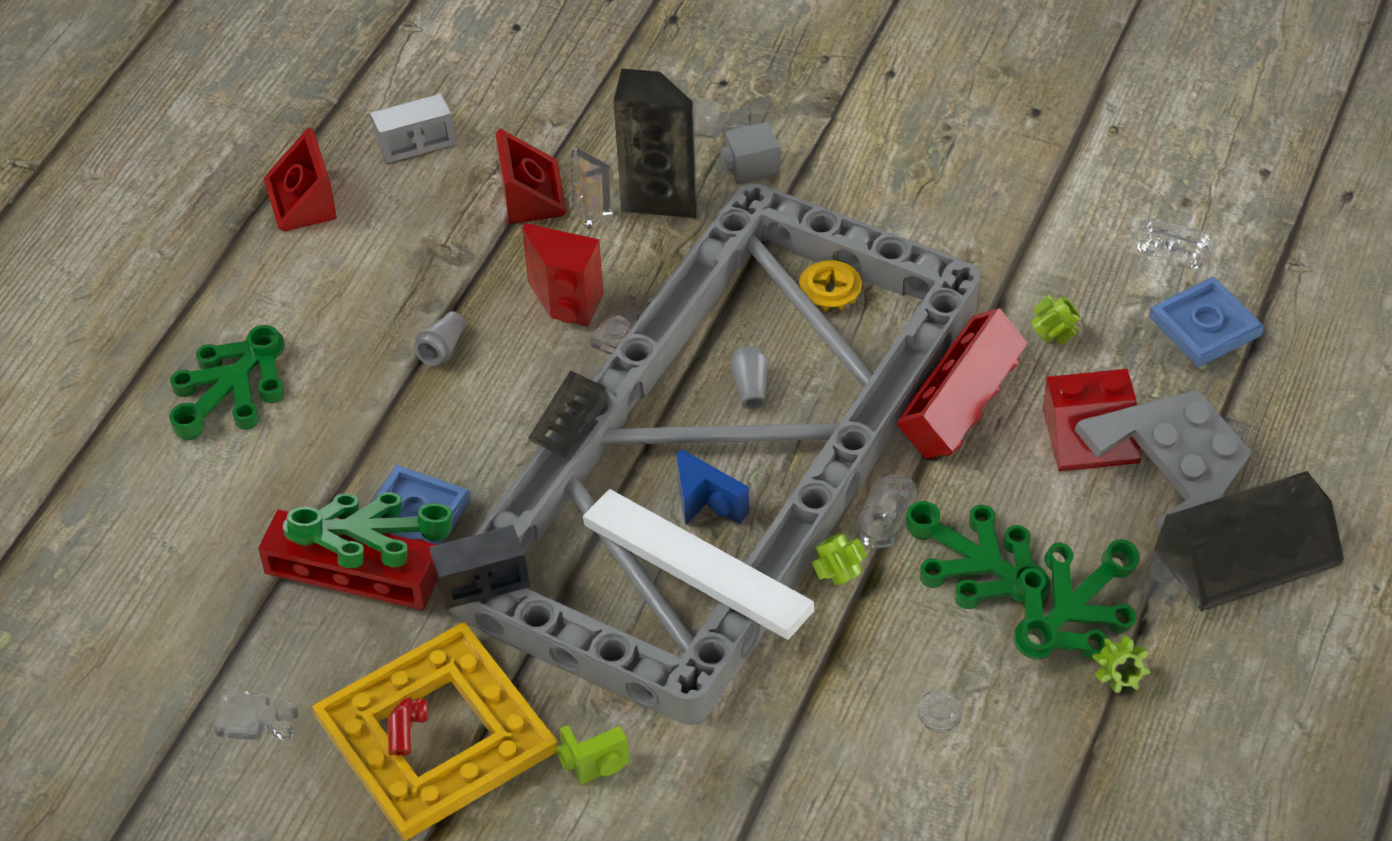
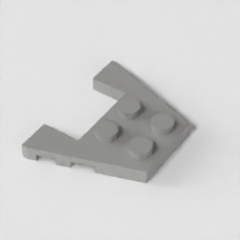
M1199 390L1087 418L1078 422L1074 429L1097 458L1129 437H1132L1184 498V502L1159 518L1154 525L1178 555L1188 546L1252 453Z

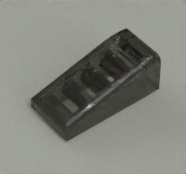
M570 370L529 435V441L565 458L599 416L610 399L606 387ZM579 396L587 400V402L583 405L573 399ZM569 407L580 413L576 417L565 412V409ZM559 418L572 424L570 429H567L555 422ZM551 430L564 436V439L560 443L545 436V434Z

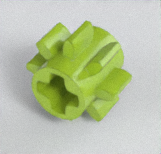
M1049 294L1033 308L1036 316L1031 319V325L1044 342L1049 344L1056 339L1062 346L1077 335L1076 333L1079 329L1075 324L1081 320V316L1073 303L1065 296L1055 301L1053 296Z
M842 532L827 538L815 546L819 555L816 556L817 559L813 560L811 564L820 580L831 578L834 585L837 586L857 577L863 572L860 563L863 558L867 557V554L859 538L847 540Z
M1127 635L1122 637L1120 643H1112L1109 639H1104L1105 647L1101 653L1093 654L1092 656L1101 666V669L1094 674L1101 683L1110 680V688L1115 693H1119L1122 690V686H1132L1135 690H1138V682L1143 674L1147 675L1151 672L1142 662V659L1146 658L1149 654L1148 651L1142 646L1133 648L1134 642Z

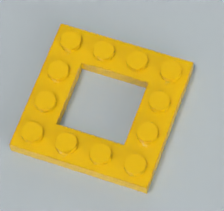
M464 621L312 705L314 717L403 841L410 839L557 753L558 741ZM452 682L491 735L418 777L403 756L388 754V735L378 722L389 717L390 712L402 699L412 697V700L423 698L447 683Z

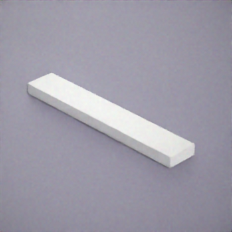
M611 489L583 515L586 527L787 640L815 611L814 601Z

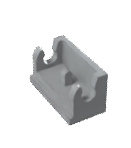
M441 94L370 112L371 122L377 133L375 139L386 164L457 145L452 114Z

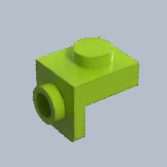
M568 725L559 728L561 745L556 747L559 761L566 772L573 770L581 785L600 776L613 775L623 766L630 763L628 739L620 725L578 743Z

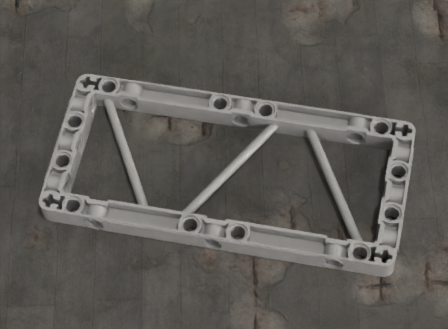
M757 183L741 186L704 235L683 259L504 494L475 535L513 525L525 554L534 540L539 541L570 498H572L584 515L595 502L581 483L610 445L828 440L745 563L793 590L817 554L815 546L826 540L899 429L896 422L976 310L979 300L980 271L974 265L767 186ZM766 240L791 249L793 254L814 262L836 260L847 263L856 269L863 281L902 296L905 293L923 300L874 373L865 365L762 242ZM751 254L864 387L840 423L623 428L628 421L627 415L640 398L644 399L724 292L727 280L737 267L741 268ZM599 533L597 534L683 652L681 658L527 588L448 609L450 615L456 620L464 621L467 625L485 632L491 637L641 706L650 708L688 725L700 723L710 714L746 657L750 655L767 630L766 627L719 601L694 638L632 552Z

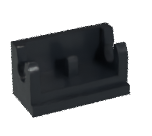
M513 525L429 547L431 559L436 570V581L446 609L530 587L525 554Z

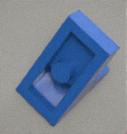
M681 449L676 454L677 476L685 524H688L705 505H708L716 514L727 516L740 524L749 514V487Z

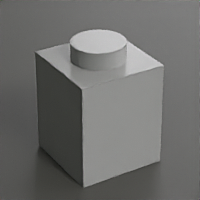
M769 122L725 131V148L720 149L721 160L724 169L731 170L737 184L780 174V146Z

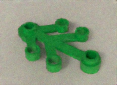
M259 325L249 331L245 341L218 346L213 344L201 346L196 352L198 365L201 370H179L175 372L170 378L173 392L179 397H187L196 391L197 386L215 384L195 404L181 403L171 410L169 419L173 432L185 440L198 437L205 425L204 418L233 389L236 406L232 413L235 425L243 430L255 427L259 422V416L256 406L252 403L248 374L259 363L262 380L258 384L261 399L266 403H275L283 398V384L281 379L277 377L275 359L283 353L285 348L284 338L281 333L270 325ZM241 357L235 364L221 366L224 359ZM182 382H188L184 385H179ZM270 388H276L275 390H272V391H266V390H268V389H270ZM245 414H251L248 417H241Z
M344 493L335 496L333 502L320 510L311 507H299L291 510L283 523V533L296 544L310 545L317 543L337 553V562L344 568H357L364 562V547L359 542L346 541L337 536L346 534L380 551L381 561L386 566L399 567L407 562V544L400 540H392L380 533L421 532L422 537L426 540L440 541L446 538L447 533L452 528V511L446 505L430 503L418 509L417 517L395 518L401 514V497L396 493H381L374 502L359 510L358 497L353 494Z
M918 501L908 508L906 527L913 537L920 540L932 538L964 557V559L945 561L935 558L925 560L920 567V581L923 585L929 588H937L945 582V578L989 573L1001 579L981 583L970 579L960 581L955 590V602L961 608L973 609L980 604L981 599L1008 596L1024 604V596L1017 590L1016 581L1027 568H1036L1045 576L1046 584L1041 591L1042 601L1048 597L1051 587L1050 579L1045 570L1032 562L1029 550L1030 532L1024 526L1013 525L1005 531L1004 547L1013 554L1015 567L1001 559L994 530L995 512L991 507L977 505L970 511L969 526L977 533L979 545L940 523V510L935 504L928 501ZM978 517H985V518H987L988 520H987V521H979V520H977L976 518H978ZM1018 537L1021 538L1023 541L1015 542L1011 540V538ZM928 571H936V572H938L939 574H938V575H929L927 572H928ZM1025 578L1027 585L1032 586V588L1037 587L1033 579ZM971 592L974 596L966 597L962 593Z
M1125 539L1112 541L1101 556L1102 564L1073 591L1071 589L1070 564L1074 557L1073 551L1065 543L1057 542L1052 544L1045 553L1044 562L1052 570L1054 609L1045 617L1043 616L1041 591L1046 584L1045 576L1036 568L1025 569L1016 581L1017 590L1024 596L1025 619L1018 623L1013 633L1014 644L1018 651L1027 658L1041 660L1050 656L1054 649L1080 651L1088 659L1095 660L1092 657L1093 654H1100L1105 647L1104 639L1107 636L1102 631L1093 629L1089 630L1086 634L1057 630L1068 621L1108 625L1116 633L1128 632L1137 619L1136 612L1131 606L1123 603L1117 604L1114 607L1087 605L1086 603L1114 577H1127L1137 567L1140 561V554L1133 543ZM1053 553L1061 554L1065 562L1057 561ZM1112 558L1119 559L1123 566L1116 564ZM1025 578L1033 579L1037 587L1032 588L1028 586ZM1116 614L1124 615L1127 623L1124 624L1118 621ZM1028 635L1038 637L1040 645L1032 642ZM1088 640H1095L1099 644L1100 649L1096 650L1090 647Z

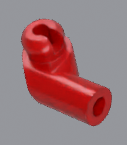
M412 697L404 698L390 712L388 717L389 755L405 756L411 754V727L413 722L424 723L429 717L428 702L425 699L412 700Z

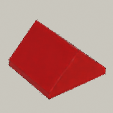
M307 128L263 178L278 229L282 231L337 219L330 179L313 129Z
M500 128L495 135L509 224L562 217L567 213L557 159Z

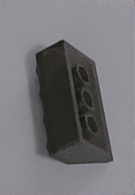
M621 68L613 100L621 212L696 218L697 194L693 101L660 71Z
M1308 471L1168 514L1165 517L1154 547L1155 552L1200 612L1340 566L1344 561L1332 501Z

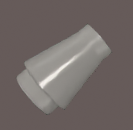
M451 311L442 319L418 333L414 345L418 358L430 366H437L440 363L447 362L461 333L466 328L465 319L459 313Z
M746 346L735 350L729 363L731 373L741 396L742 406L747 409L761 408L766 404L765 392L769 359L764 355V351L756 346Z

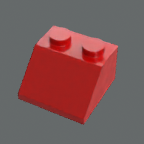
M524 223L522 233L529 285L552 319L588 327L604 294L600 240Z
M1128 368L1046 377L1043 412L1058 471L1137 464L1141 462L1140 446L1132 437H1129L1097 458L1074 431L1077 423L1081 420L1137 406Z

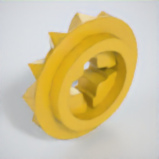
M825 260L814 263L803 271L799 279V287L815 306H822L826 313L829 307H836L842 311L846 304L855 305L857 296L862 292V280L856 269L849 264L836 260ZM831 280H834L835 287L833 292L825 291Z

